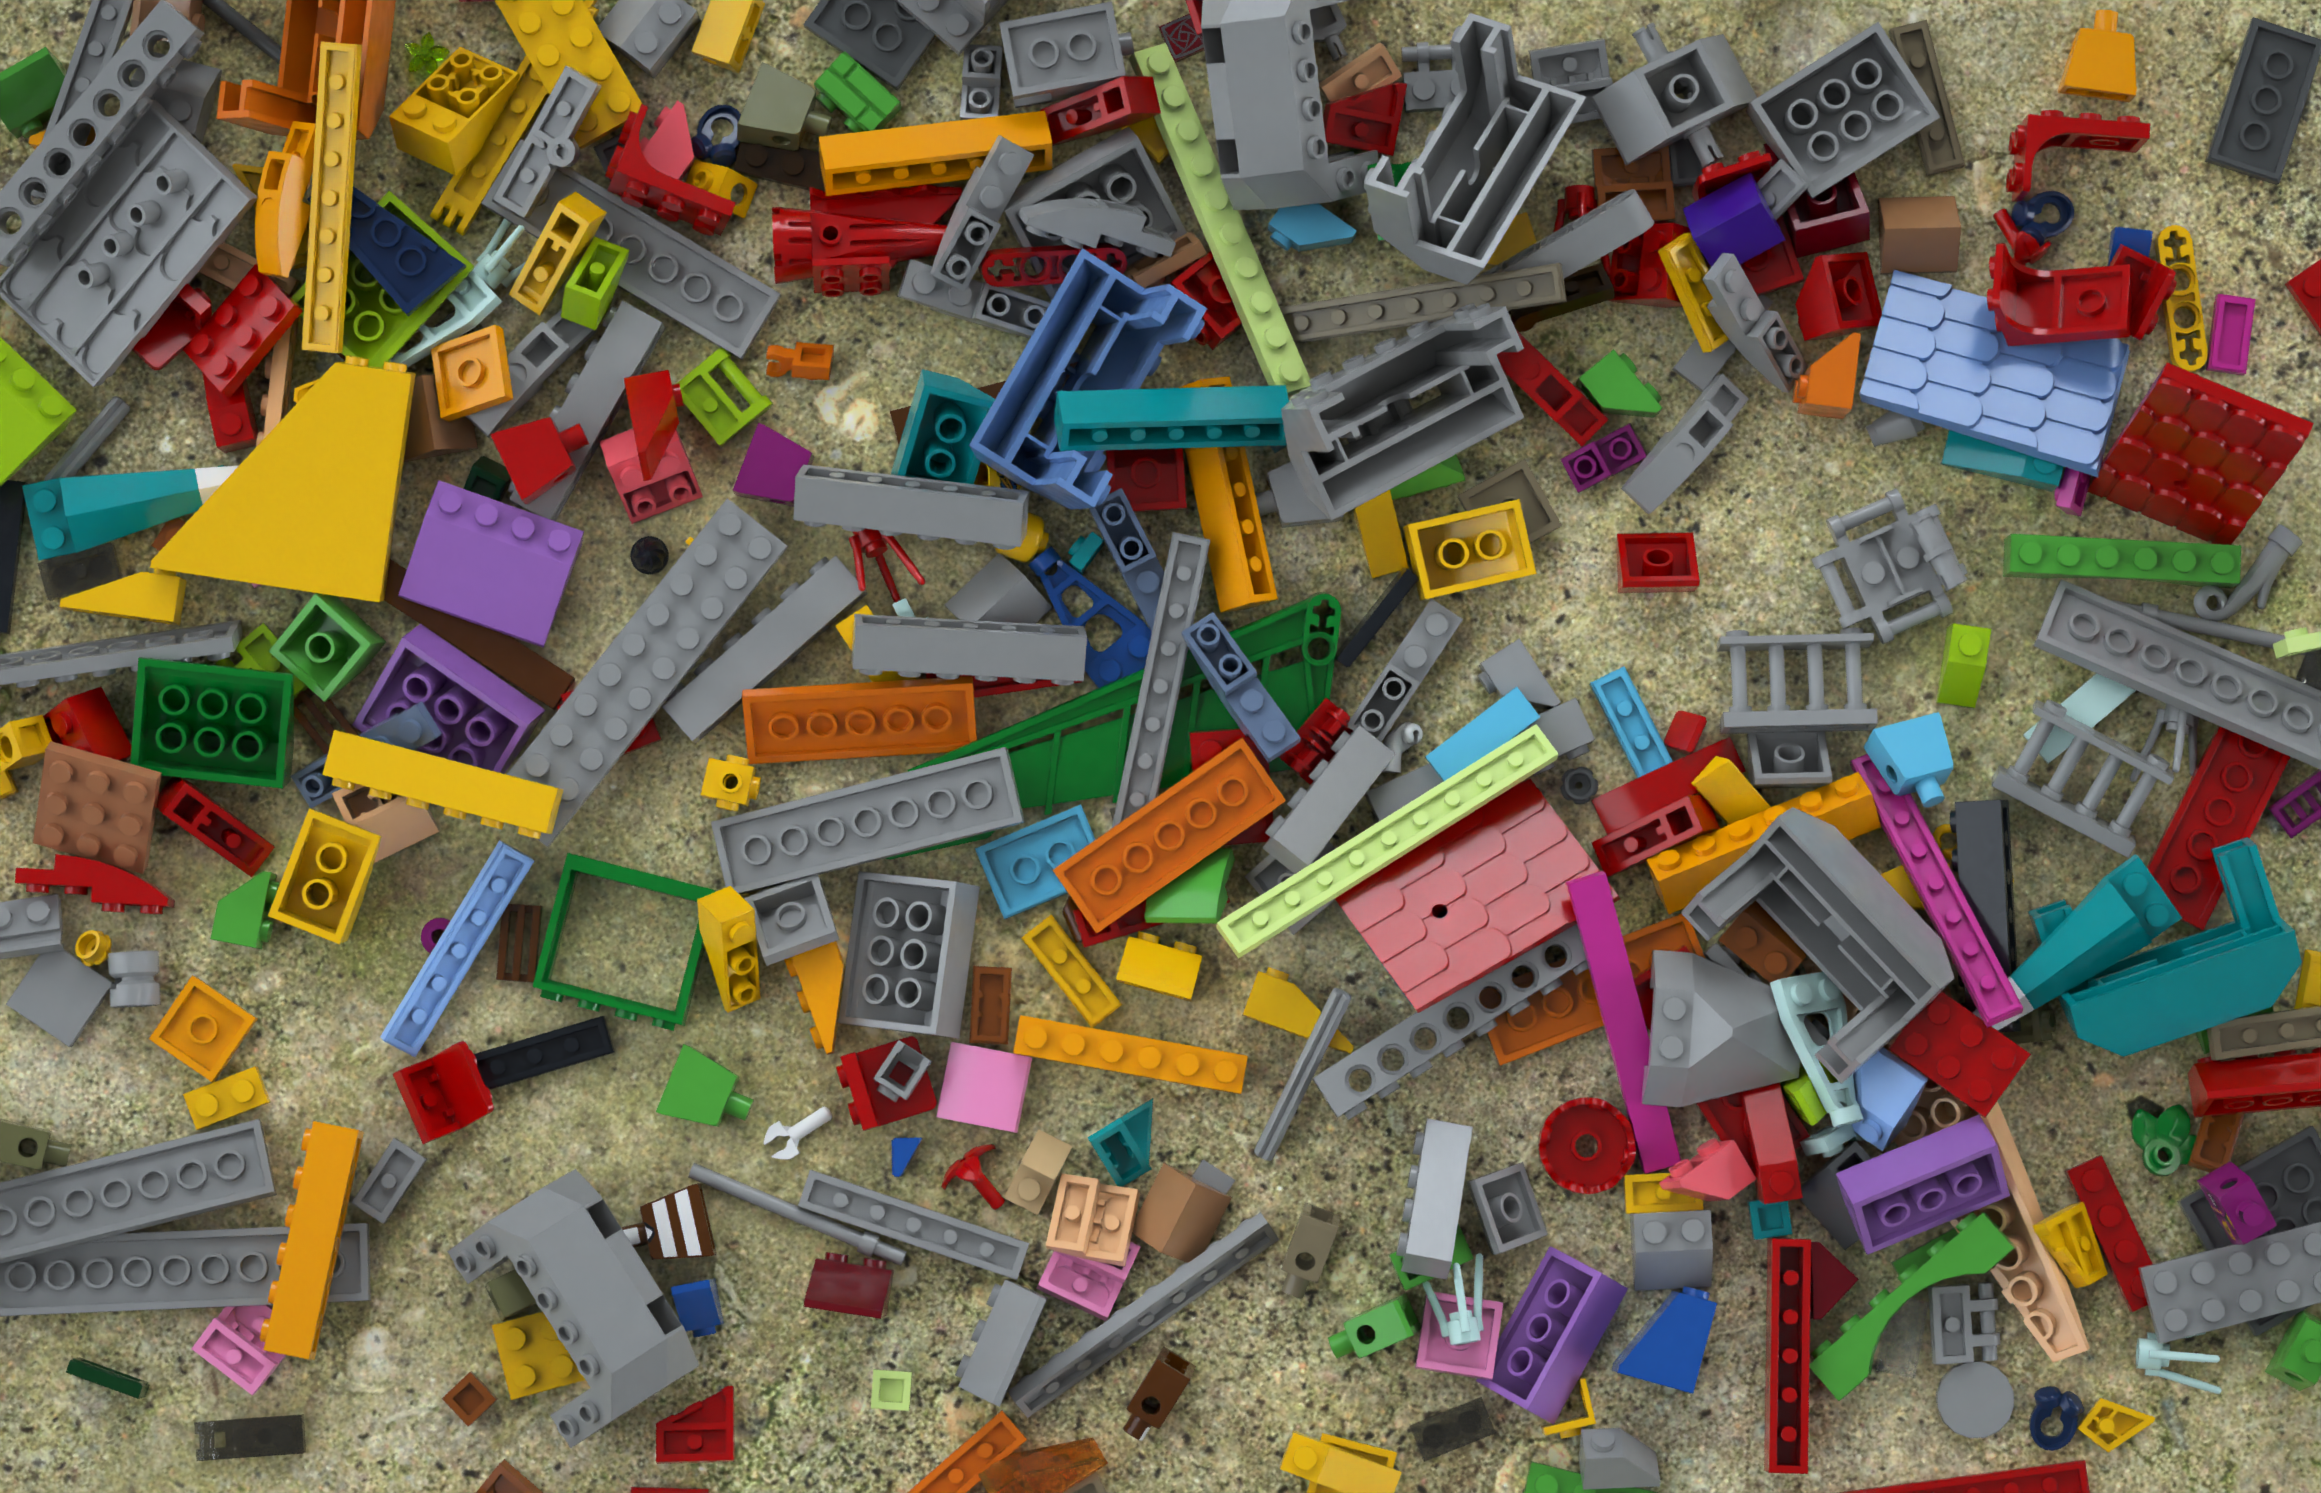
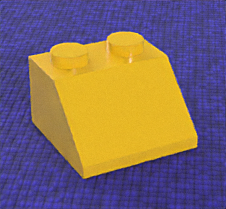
M1138 931L1136 938L1128 936L1116 981L1191 1002L1203 957L1202 955L1195 954L1197 947L1175 941L1173 948L1158 944L1159 936Z

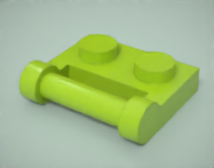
M722 347L678 382L683 403L720 447H723L756 418L762 416L773 406V402L767 395L762 396L732 361V354ZM719 368L749 403L750 407L741 412L712 378L711 372Z

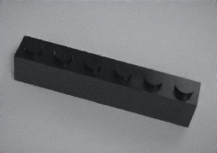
M2009 800L1955 802V810L1950 812L1951 832L1956 833L1957 849L1952 851L1953 870L1958 872L1959 887L2008 978L2017 969ZM1958 973L1959 985H1960V987H1965V985H1964V983H1963V981H1962V979H1961V977H1960V975H1959V973ZM1965 987V1002L1961 1003V1005L1973 1013L1977 1008ZM2020 1018L1998 1031H2021Z

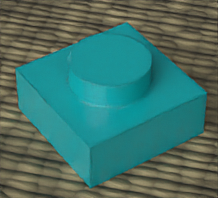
M1091 532L1087 538L1080 535L1068 551V554L1072 556L1069 566L1082 575L1105 545L1104 540L1094 532Z
M1758 1199L1747 1201L1754 1240L1793 1234L1788 1201L1763 1204Z

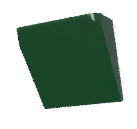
M481 456L473 464L463 489L501 502L512 479L505 466L485 456Z

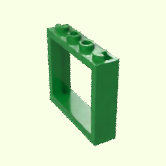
M567 853L532 987L542 990L540 997L562 1003L565 995L579 999L577 1007L600 1012L601 1005L616 1008L614 1016L636 1022L638 1014L652 1017V1026L674 1031L675 1024L685 1026L705 950L699 929V920L675 1011L553 981L551 976L578 873L697 902V899L714 893L716 890Z

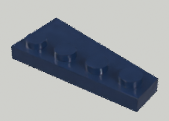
M353 186L349 248L409 317L462 272L466 265ZM310 196L309 198H307V200H308L310 203H311V196Z

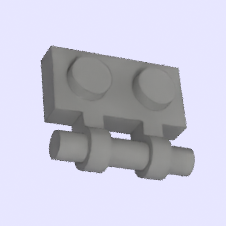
M1451 40L1450 44L1428 46V42H1417L1414 47H1401L1402 62L1417 61L1418 72L1403 73V83H1407L1404 99L1405 113L1443 111L1447 103L1453 102L1460 91L1458 72L1455 71V52L1451 46ZM1451 59L1452 70L1430 71L1429 60Z
M1993 1282L1978 1283L1979 1298L1970 1299V1285L1928 1286L1932 1363L1939 1365L1974 1362L1973 1347L1978 1346L1982 1347V1361L1998 1360L1997 1345H2000L2001 1341L2000 1332H1996L1995 1310H1999L1998 1298L1994 1297ZM1979 1311L1981 1333L1972 1334L1971 1312Z

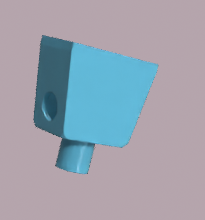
M1937 712L1873 729L1864 745V749L1893 794L1902 796L1917 792L1925 808L1941 803L1945 797L1940 785L1946 782L1952 772L1953 760L1940 713Z

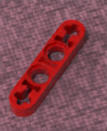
M1098 243L1096 248L1083 245V249L1102 261H1105L1107 254L1111 253L1117 260V262L1111 263V267L1122 274L1126 271L1127 258L1118 246L1110 243ZM1069 245L992 249L986 252L978 269L986 283L994 287L1062 284L1067 275L1062 270L1063 260L1068 255H1078L1081 249ZM1035 256L1041 257L1044 260L1042 271L1037 275L1026 274L1024 267L1027 260ZM995 260H1000L1003 266L1016 265L1018 276H1014L1015 273L1011 268L1000 269L999 276H994L988 270V267H993Z

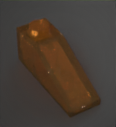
M1092 1437L1012 1453L1002 1460L993 1463L988 1469L978 1474L987 1493H1063L1107 1465L1108 1462Z

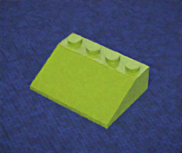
M390 191L377 204L434 242L448 254L466 265V268L408 317L349 248L343 352L341 354L345 357L348 355L368 358V366L383 368L384 361L389 362L475 268L474 265ZM306 282L291 297L303 310L299 315L302 319L304 316Z
M1 337L0 486L62 433L77 411Z

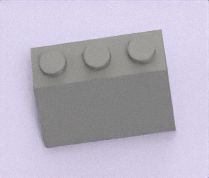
M1005 1279L1002 1286L995 1283L986 1305L993 1307L987 1322L979 1319L971 1337V1340L977 1343L971 1357L964 1354L955 1376L962 1378L958 1387L1000 1407L1048 1297L1008 1279Z

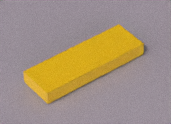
M1691 232L1683 233L1659 249L1658 253L1703 353L1712 352L1727 342L1729 338L1707 308L1713 297L1702 280L1709 271Z
M1052 915L1048 916L1021 938L1091 1028H1094L1122 1006L1121 1002Z

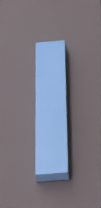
M499 840L380 1036L383 1041L413 1057L417 1056L534 863L530 856Z

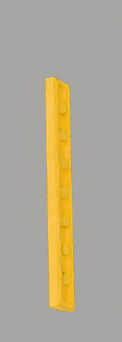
M321 41L301 350L328 353L343 352L362 45Z

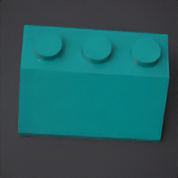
M922 369L891 475L974 484L981 461L976 458L969 445L995 399L959 378Z

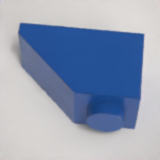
M715 1278L671 1287L679 1320L685 1331L692 1330L694 1338L715 1334V1326L724 1324Z

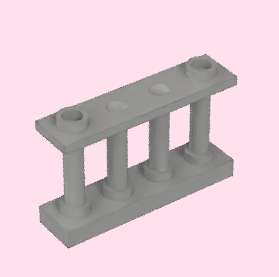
M1856 627L1841 629L1840 634L1749 636V632L1745 630L1726 632V636L1720 637L1716 645L1717 652L1730 651L1733 706L1729 707V712H1723L1720 717V734L1873 731L1878 724L1877 708L1867 709V704L1863 703L1860 648H1870L1874 641V633H1863V628ZM1822 649H1845L1847 704L1844 705V709H1829V705L1824 702ZM1784 650H1807L1809 705L1805 706L1806 710H1790V705H1786ZM1746 651L1769 652L1771 705L1767 707V711H1752V707L1748 706Z
M2036 699L2033 704V714L2041 717L2039 723L2015 765H2010L2008 769L2001 765L1998 766L1992 777V786L2129 858L2136 846V839L2131 834L2133 830L2130 826L2157 779L2171 785L2174 776L2173 770L2169 769L2170 763L2152 753L2146 757L2066 715L2067 709L2055 701L2047 699L2043 703ZM2056 725L2075 735L2049 783H2044L2041 787L2029 781L2030 775L2028 772L2053 727ZM2090 743L2108 752L2109 756L2082 802L2078 801L2075 805L2063 799L2064 793L2062 790ZM2125 761L2144 772L2117 820L2112 819L2109 823L2097 816L2098 811L2096 808L2122 762Z

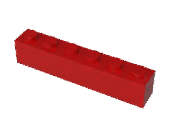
M1767 1238L1764 1471L1768 1473L1808 1474L1811 1239Z

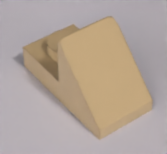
M1038 1129L1004 1198L1038 1215L1073 1146Z

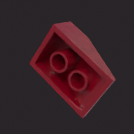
M1766 143L1763 144L1765 154L1770 153L1773 160L1771 169L1779 161V158ZM1852 173L1813 199L1804 191L1782 214L1797 258L1870 240V212L1855 173Z
M826 1252L825 1259L816 1258L803 1307L879 1319L887 1316L894 1270L886 1269L887 1261L864 1258L863 1265L848 1263L849 1255Z

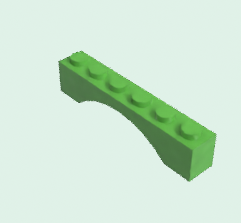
M2010 534L2004 539L2003 577L2125 579L2164 582L2193 587L2211 585L2219 588H2233L2240 584L2241 545Z
M1971 1212L1956 1226L1960 1233L1949 1243L1944 1237L1926 1252L1931 1258L1919 1268L1913 1263L1897 1277L1902 1283L1891 1293L1886 1288L1883 1289L1868 1303L1873 1308L1862 1319L1855 1314L1839 1328L1843 1335L1832 1344L1827 1339L1810 1354L1815 1360L1810 1363L1809 1368L1838 1401L1842 1400L1871 1375L1874 1354L1882 1333L1892 1317L1910 1298L1924 1288L1943 1279L1965 1274H1985L2016 1248L1985 1212L1978 1217L1974 1212Z

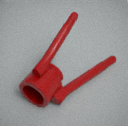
M1571 185L1564 189V199L1557 200V216L1553 233L1563 227L1566 214H1568L1569 220L1574 221L1597 208L1595 188L1593 186ZM1609 254L1601 257V262L1608 277H1610Z
M864 529L853 532L854 536L849 538L853 549L856 578L860 591H865L866 589L862 553H865L867 558L875 557L893 601L896 603L901 600L883 556V553L888 550L887 543L918 584H925V579L894 536L883 535L879 530Z

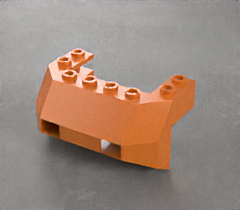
M287 0L277 86L254 79L242 80L241 85L220 81L216 119L278 136H288L293 121L316 124L321 41L362 45L356 140L370 139L384 111L396 0Z

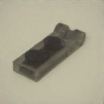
M304 1414L194 1422L195 1434H199L200 1449H196V1461L306 1453ZM215 1432H225L226 1447H215Z

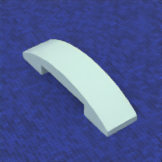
M2096 673L2060 705L2067 709L2066 715L2093 728L2136 690ZM2039 721L2023 734L2027 741L2031 737ZM2055 725L2039 755L2049 764L2070 746L2075 735Z

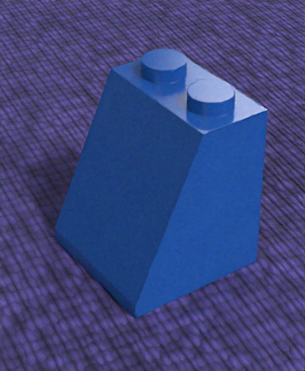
M1683 1286L1682 1293L1672 1291L1613 1362L1612 1371L1693 1394L1717 1306L1716 1302L1708 1301L1710 1293Z

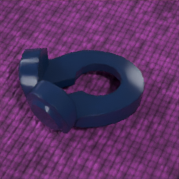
M717 105L710 108L702 116L698 124L697 135L691 137L695 157L699 160L710 158L713 164L724 167L734 164L737 158L736 149L741 142L737 140L738 121L741 116L737 109L730 105ZM720 119L729 121L733 125V132L723 137L720 144L713 146L711 142L714 137L711 129L712 124Z
M2046 191L2037 194L2029 201L2022 200L2016 202L2012 209L2011 218L2015 225L2022 227L2021 231L2033 236L2039 243V246H2042L2046 239L2058 236L2070 226L2074 218V207L2070 199L2064 194L2057 191ZM2044 204H2052L2059 210L2060 219L2055 224L2048 223L2047 221L2039 224L2033 220L2034 216L2042 212Z
M2043 1387L2035 1392L2036 1406L2030 1416L2029 1428L2034 1442L2044 1450L2054 1451L2061 1449L2071 1441L2077 1429L2078 1415L2084 1412V1407L2080 1398L2071 1391H2066L2062 1394L2057 1387ZM2060 1406L2062 1412L2059 1418L2063 1423V1429L2056 1436H2047L2041 1431V1423L2045 1418L2051 1417L2053 1408Z

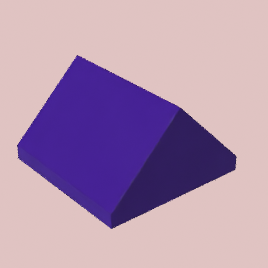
M1751 172L1683 208L1692 237L1711 267L1722 253L1734 254L1741 265L1786 240Z

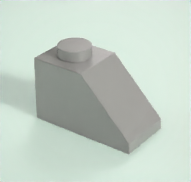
M1520 638L1479 665L1482 673L1477 676L1489 695L1495 692L1499 699H1501L1515 687H1518L1532 706L1550 710L1561 703Z
M1621 1428L1581 1429L1579 1466L1583 1490L1660 1486V1474L1654 1450Z

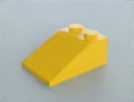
M1520 499L1403 526L1413 573L1418 576L1416 587L1420 601L1537 574Z
M309 808L268 916L337 944L348 941L364 898L382 836Z

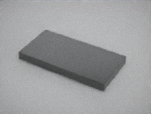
M2253 17L2250 20L2205 162L2275 185L2280 183L2321 56V39Z

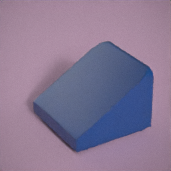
M2115 227L2110 235L2107 266L2110 265L2120 244L2149 257L2153 231Z
M922 1137L893 1138L891 1140L892 1175L894 1177H902L921 1144Z

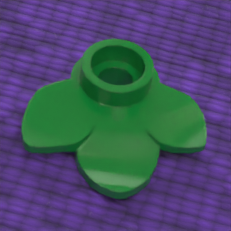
M2177 1104L2169 1107L2159 1115L2158 1119L2143 1109H2138L2133 1116L2131 1127L2132 1139L2143 1150L2142 1160L2145 1168L2156 1176H2168L2174 1173L2179 1165L2188 1164L2196 1135L2189 1134L2191 1128L2190 1117L2182 1105ZM2158 1150L2166 1153L2168 1156L2167 1162H2163L2158 1158Z

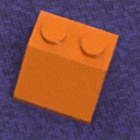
M1853 332L1814 362L1803 375L1799 376V380H1795L1792 402L1799 403L1797 414L1844 419L1852 410L1861 333Z

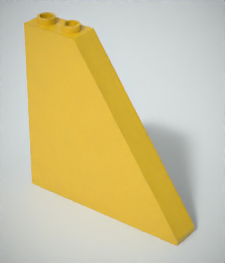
M346 355L345 362H335L151 560L150 568L379 603L385 598L416 373L406 372L407 364L384 361L383 368L368 366V358Z

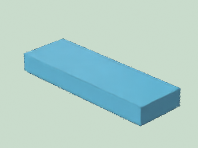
M1625 666L1589 684L1637 778L1673 762Z
M1515 687L1426 755L1425 758L1444 782L1513 739L1538 720L1540 716L1518 687Z

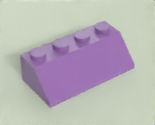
M1980 1115L1960 1121L1950 1127L1836 1173L1844 1203L1867 1255L2010 1196L1997 1143Z
M1550 1246L1498 1340L1493 1379L1477 1378L1476 1381L1554 1425L1628 1288Z

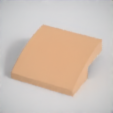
M1061 1173L1046 1248L1087 1260L1125 1267L1141 1195L1139 1190L1101 1184L1097 1178Z

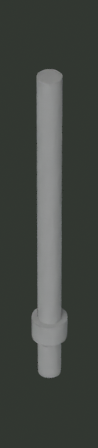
M2111 600L2176 629L2274 649L2273 643L2285 639V636L2159 610L2158 605L2142 602L2140 606ZM2321 650L2301 653V655L2321 658Z
M696 1163L693 1164L690 1170L689 1178L857 1247V1252L868 1257H872L874 1254L900 1266L905 1259L907 1251L880 1241V1236L869 1231L861 1233Z

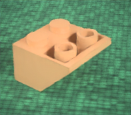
M359 784L355 785L354 791L342 788L332 793L345 822L382 836L374 864L440 832L430 809L425 810L406 805L407 797L393 794L391 800L368 795L370 787Z

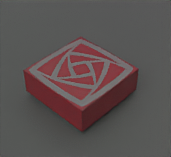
M1190 14L1159 26L1162 38L1167 44L1175 63L1204 51L1203 37L1196 34Z

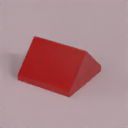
M1693 532L1617 534L1618 593L1694 592L1699 587L1700 579Z

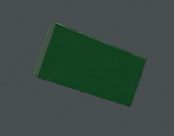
M81 1357L71 1359L66 1370L68 1374L137 1399L145 1398L150 1386L147 1381Z

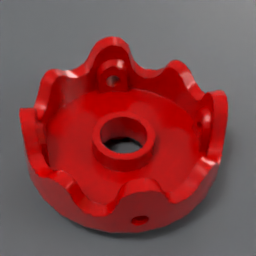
M1577 1098L1558 1106L1544 1121L1538 1140L1539 1159L1545 1172L1562 1188L1580 1194L1600 1193L1617 1185L1633 1165L1636 1156L1634 1133L1629 1120L1609 1102L1598 1098ZM1587 1134L1596 1140V1152L1590 1157L1580 1156L1575 1149L1576 1140L1581 1135Z

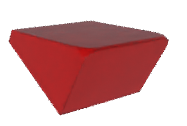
M1682 710L1676 712L1663 740L1664 745L1685 755L1693 753L1707 723L1706 717Z

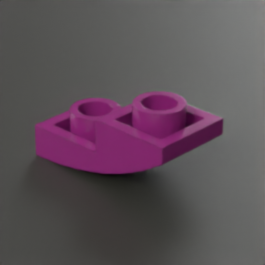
M1629 423L1560 460L1577 492L1580 493L1641 462L1648 454L1632 424Z

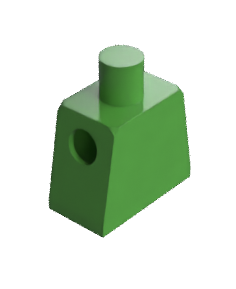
M683 1044L656 1112L662 1115L719 1127L725 1113L746 1121L754 1099L734 1092L739 1081L738 1075L695 1048Z
M1404 1293L1349 1318L1343 1323L1345 1330L1328 1337V1341L1337 1359L1354 1351L1360 1359L1415 1335L1421 1329V1325L1407 1294ZM1365 1326H1370L1374 1329V1337L1369 1338L1365 1335Z
M2305 1310L2297 1313L2265 1372L2298 1391L2314 1386L2321 1376V1319Z

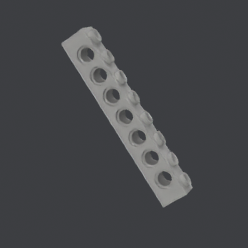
M159 1L0 191V265L9 267L12 263L16 265L27 255L30 249L27 244L36 234L40 236L48 230L54 221L53 213L61 204L66 206L74 199L79 191L76 186L85 175L90 177L100 168L104 161L101 156L110 146L114 148L121 143L128 133L127 125L135 116L140 118L148 111L153 103L150 99L159 87L162 89L166 88L176 77L177 71L175 68L184 57L190 59L201 47L202 41H200V38L205 33L167 1ZM167 38L170 43V49L165 56L157 58L154 54V45L158 40ZM136 68H143L145 72L143 83L137 87H132L129 83L130 73ZM112 97H118L120 109L117 114L108 117L104 110L105 103ZM88 126H92L96 133L95 139L90 145L83 146L80 142L81 131ZM67 155L70 158L71 167L66 174L58 175L55 170V164L60 157ZM43 185L46 189V197L42 203L34 205L31 201V192L34 187ZM18 214L22 222L21 228L18 232L9 234L6 222L10 216Z
M1576 924L1422 1012L1414 1013L1313 1077L1312 1080L1335 1116L1339 1118L1345 1114L1346 1118L1350 1120L1368 1108L1364 1103L1367 1099L1375 1094H1378L1380 1099H1383L1400 1088L1397 1080L1408 1073L1414 1079L1432 1068L1430 1059L1440 1053H1443L1448 1058L1465 1047L1462 1039L1475 1032L1478 1037H1481L1498 1026L1494 1019L1508 1011L1511 1017L1531 1005L1527 1000L1531 995L1540 990L1542 995L1545 996L1563 984L1560 977L1573 970L1577 976L1588 969L1578 925ZM1550 947L1562 949L1566 956L1564 965L1558 968L1549 966L1544 958L1546 949ZM1525 967L1532 972L1533 983L1530 987L1519 988L1513 983L1512 972L1516 968ZM1485 988H1494L1501 996L1500 1005L1494 1009L1485 1008L1479 1000L1480 992ZM1459 1008L1467 1013L1468 1024L1465 1028L1456 1030L1448 1025L1447 1013L1450 1010ZM1428 1029L1434 1033L1436 1044L1432 1049L1421 1050L1415 1045L1414 1035L1418 1030ZM1387 1050H1397L1402 1054L1404 1062L1399 1070L1389 1071L1382 1065L1381 1057ZM1356 1070L1367 1072L1371 1078L1370 1087L1363 1092H1357L1349 1085V1076Z

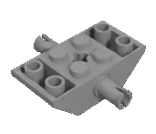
M1650 23L1646 29L1642 27L1632 34L1648 64L1624 76L1593 96L1591 100L1626 165L1682 138L1684 140L1689 139L1701 162L1702 168L1709 166L1710 163L1715 164L1725 156L1720 151L1709 127L1711 124L1748 107L1749 103L1756 99L1757 96L1724 34L1702 38L1676 51L1668 52L1655 28V24ZM1682 93L1684 99L1678 98L1675 94Z

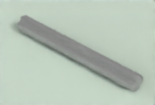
M1339 988L1332 990L1257 1142L1254 1154L1267 1161L1273 1160L1350 1003L1351 995Z

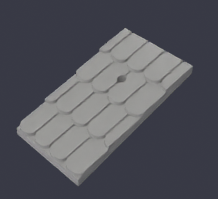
M152 100L151 107L140 118L135 116L127 125L128 133L121 143L114 148L110 146L101 156L104 161L100 168L92 176L88 177L85 175L76 186L79 191L74 199L66 206L61 204L52 215L54 221L48 230L40 236L36 234L27 246L30 249L27 255L18 264L14 265L12 263L0 277V297L93 387L102 385L108 377L113 375L137 342L147 335L185 284L191 282L218 245L225 242L257 200V196L248 187H245L225 165L219 162L204 145L194 138L170 113H167V110L156 100Z

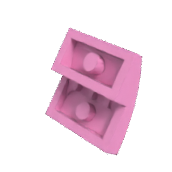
M951 1042L936 1117L1018 1133L1032 1057Z
M1130 1242L1125 1267L1087 1260L1054 1251L1036 1289L1106 1321L1141 1246Z
M270 1305L225 1307L219 1316L212 1320L191 1348L251 1395H254L286 1357L284 1354L264 1351L265 1342L260 1341L263 1321L265 1318L270 1319L273 1307Z

